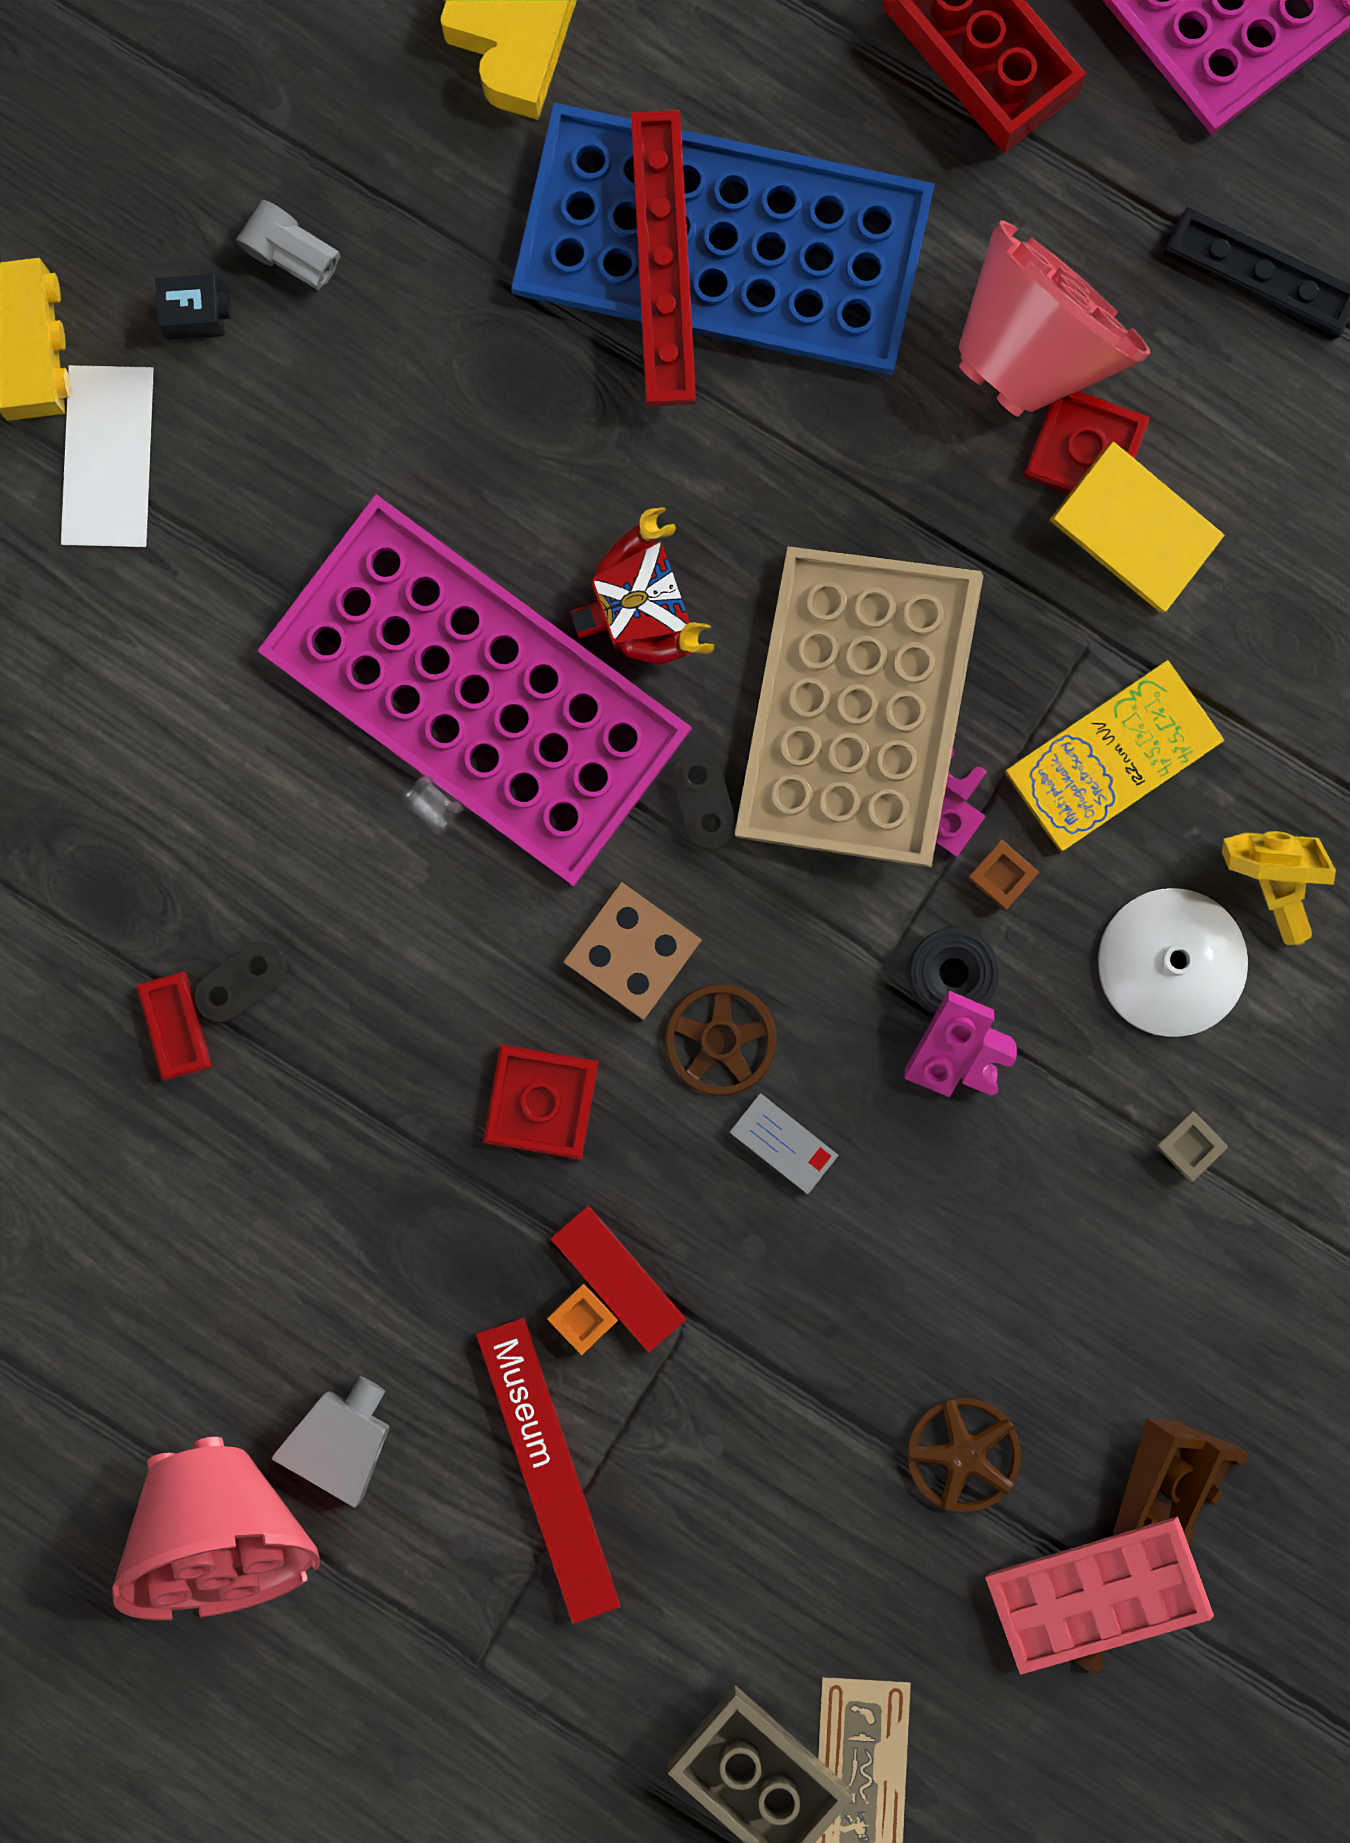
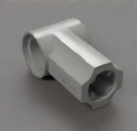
M261 200L235 242L256 260L268 266L276 264L319 291L324 284H327L335 272L336 265L341 257L339 251L298 227L297 221L280 207L269 201Z

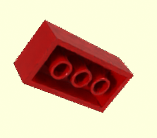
M883 0L882 8L1003 154L1080 94L1086 77L1085 71L1025 0Z

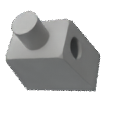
M359 1376L346 1400L333 1392L325 1393L275 1452L272 1460L355 1508L365 1495L390 1427L372 1416L386 1391L374 1382Z

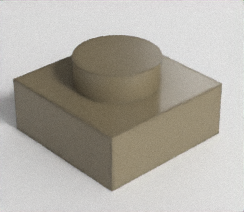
M1190 1111L1155 1145L1190 1182H1194L1228 1148L1223 1140L1194 1111Z

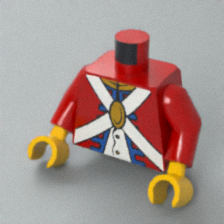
M666 508L646 510L641 515L640 524L618 539L596 566V576L590 580L597 602L570 611L579 639L607 630L614 651H622L628 658L657 665L689 656L691 652L700 654L713 652L714 644L698 643L700 632L705 629H711V626L703 623H690L662 542L654 543L656 538L671 536L676 530L675 524L666 525L661 529L657 527V517L660 513L665 512Z

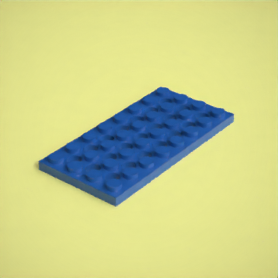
M558 103L553 104L511 288L512 295L642 322L637 227L632 230H624L619 228L614 222L615 215L621 209L633 208L636 210L635 183L629 181L624 174L626 168L631 163H634L631 119ZM681 130L683 172H691L700 180V185L694 192L685 194L686 223L690 228L687 234L692 333L893 376L935 183ZM591 151L597 152L603 156L605 164L596 173H586L577 165L581 155ZM728 182H738L746 188L748 194L742 202L731 204L724 201L720 196L719 192L722 186ZM776 192H786L793 197L795 206L788 213L778 214L769 208L767 204L768 198ZM576 198L590 200L595 207L594 212L584 220L572 218L567 213V207L572 200ZM833 202L841 208L843 216L836 223L825 224L818 220L815 215V209L821 203ZM871 212H880L889 219L890 227L882 234H872L864 228L863 218ZM719 228L730 229L735 233L737 242L731 249L718 250L709 241L712 232ZM774 238L783 244L785 252L777 260H766L758 254V244L764 239ZM567 244L579 246L584 252L582 261L571 267L559 263L556 259V254L562 246ZM815 248L824 249L831 255L833 262L825 270H813L805 262L804 257L807 252ZM614 254H621L631 261L632 266L627 274L614 277L609 275L603 267L606 259ZM859 259H872L878 264L880 274L870 281L860 280L853 273V264ZM710 274L719 275L725 280L727 288L720 296L708 297L700 291L698 286L702 278ZM759 284L768 286L775 296L773 302L766 307L753 306L746 297L751 287ZM813 295L820 300L822 310L814 317H803L795 310V301L800 296ZM850 305H860L868 311L870 320L863 327L853 328L844 322L842 312Z

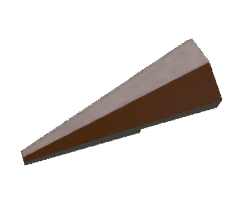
M1147 1418L1112 1536L1178 1516L1189 1544L1195 1535L1192 1527L1199 1512L1207 1501L1213 1504L1218 1502L1223 1495V1492L1218 1487L1219 1483L1233 1463L1243 1466L1249 1453L1236 1445L1181 1422ZM1105 1651L1077 1658L1075 1662L1089 1673H1100L1104 1667L1101 1659Z

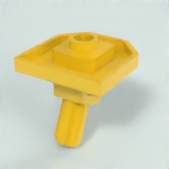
M1270 831L1264 834L1242 833L1225 838L1222 854L1228 869L1258 879L1269 910H1273L1283 942L1286 945H1301L1310 939L1312 930L1301 901L1305 897L1306 884L1334 885L1336 873L1320 839L1292 836L1291 834L1278 831Z

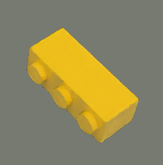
M40 258L0 262V413L7 421L65 414L64 398L71 396L69 375L66 368H60L59 350H65L66 348L65 333L62 322L60 320L55 321L53 304L59 303L61 300L59 282L56 273H50Z

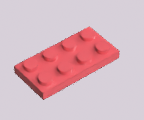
M1178 1516L991 1572L985 1577L1020 1675L1206 1622L1214 1616Z

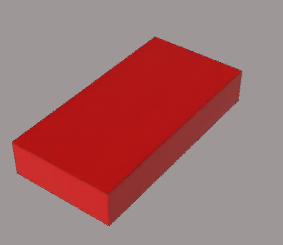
M181 972L136 985L162 1081L213 1068L187 973Z

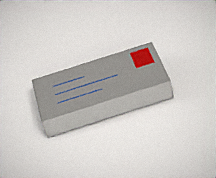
M761 1093L729 1132L806 1194L810 1193L839 1156Z

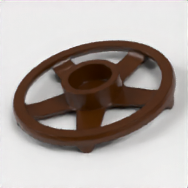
M714 984L693 991L676 1006L667 1024L665 1045L671 1066L687 1085L702 1093L726 1096L747 1090L765 1075L775 1056L777 1034L770 1012L755 995L737 986ZM716 993L713 1016L710 1023L705 1024L680 1017L692 1002L705 995ZM730 994L737 995L750 1002L759 1011L763 1021L735 1025L731 1017ZM675 1031L701 1044V1050L687 1071L680 1064L675 1052ZM768 1035V1048L765 1058L758 1070L752 1074L740 1051V1047L744 1043ZM717 1061H723L740 1083L727 1087L706 1085L698 1080Z
M955 1398L937 1404L920 1418L909 1440L908 1464L914 1482L930 1501L949 1511L975 1512L994 1505L1010 1492L1020 1469L1021 1448L1013 1425L997 1408L981 1400ZM958 1407L980 1409L993 1416L998 1422L976 1435H970ZM944 1412L949 1436L947 1443L944 1445L917 1446L925 1426L936 1415ZM1006 1435L1009 1438L1012 1452L1011 1465L1007 1477L986 1459L987 1451ZM917 1462L941 1464L948 1468L942 1497L932 1491L925 1483ZM972 1475L997 1489L994 1493L979 1501L969 1503L957 1502L967 1478Z

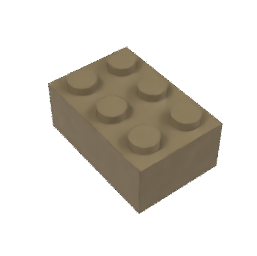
M736 1685L731 1688L668 1761V1775L744 1843H815L852 1801L849 1786Z

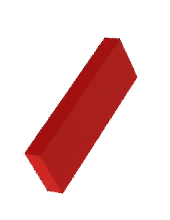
M589 1205L550 1238L648 1353L687 1320Z

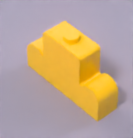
M443 0L446 3L441 15V25L446 43L483 54L479 73L486 99L490 104L499 109L539 120L577 0Z

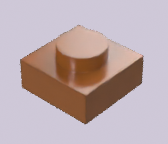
M1001 840L968 879L1006 911L1038 875L1039 871Z

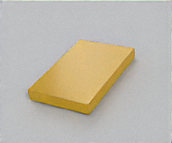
M1114 441L1108 443L1049 520L1160 613L1166 612L1225 536Z

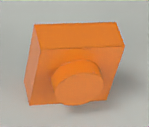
M583 1284L547 1320L583 1355L618 1321V1318Z

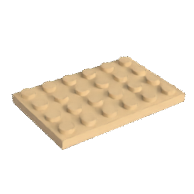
M787 547L736 824V837L928 868L932 867L983 581L981 571Z

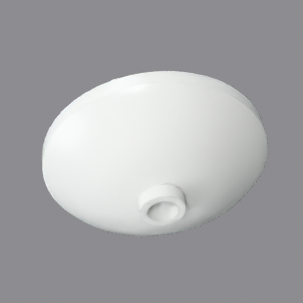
M1168 888L1145 893L1130 901L1116 913L1102 936L1098 953V971L1104 993L1121 1017L1145 1032L1165 1037H1180L1196 1034L1212 1027L1231 1011L1244 989L1248 971V956L1245 941L1238 925L1222 906L1200 893L1186 889ZM1174 951H1180L1186 956L1187 963L1183 969H1176L1171 965L1170 956Z

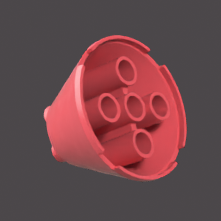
M1000 221L992 231L959 343V350L962 354L960 357L963 360L959 367L969 378L979 385H982L985 380L1000 392L996 397L997 400L1009 412L1019 417L1024 410L1033 412L1139 364L1149 356L1150 349L1141 336L1133 328L1127 332L1114 318L1118 311L1094 288L1032 237L1027 243L1024 241L1020 242L1012 237L1018 229L1006 221Z
M221 1437L202 1438L193 1443L192 1450L177 1454L161 1453L148 1459V1473L112 1588L113 1603L116 1609L125 1615L149 1620H172V1610L198 1608L200 1618L241 1610L277 1598L304 1584L307 1581L306 1570L311 1566L313 1570H318L320 1566L318 1549L244 1450L224 1446Z

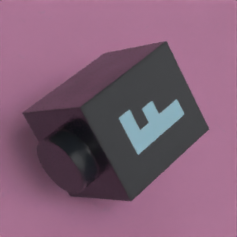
M214 274L155 278L158 327L167 340L225 335L224 319H231L232 317L229 290H222Z

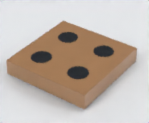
M621 882L564 960V963L644 1021L702 942V939Z

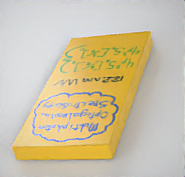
M1167 660L1008 768L1004 773L1056 848L1062 853L1225 740Z

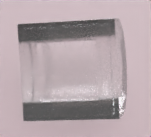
M425 776L414 784L404 797L402 803L434 833L441 836L468 808L437 786L431 776Z

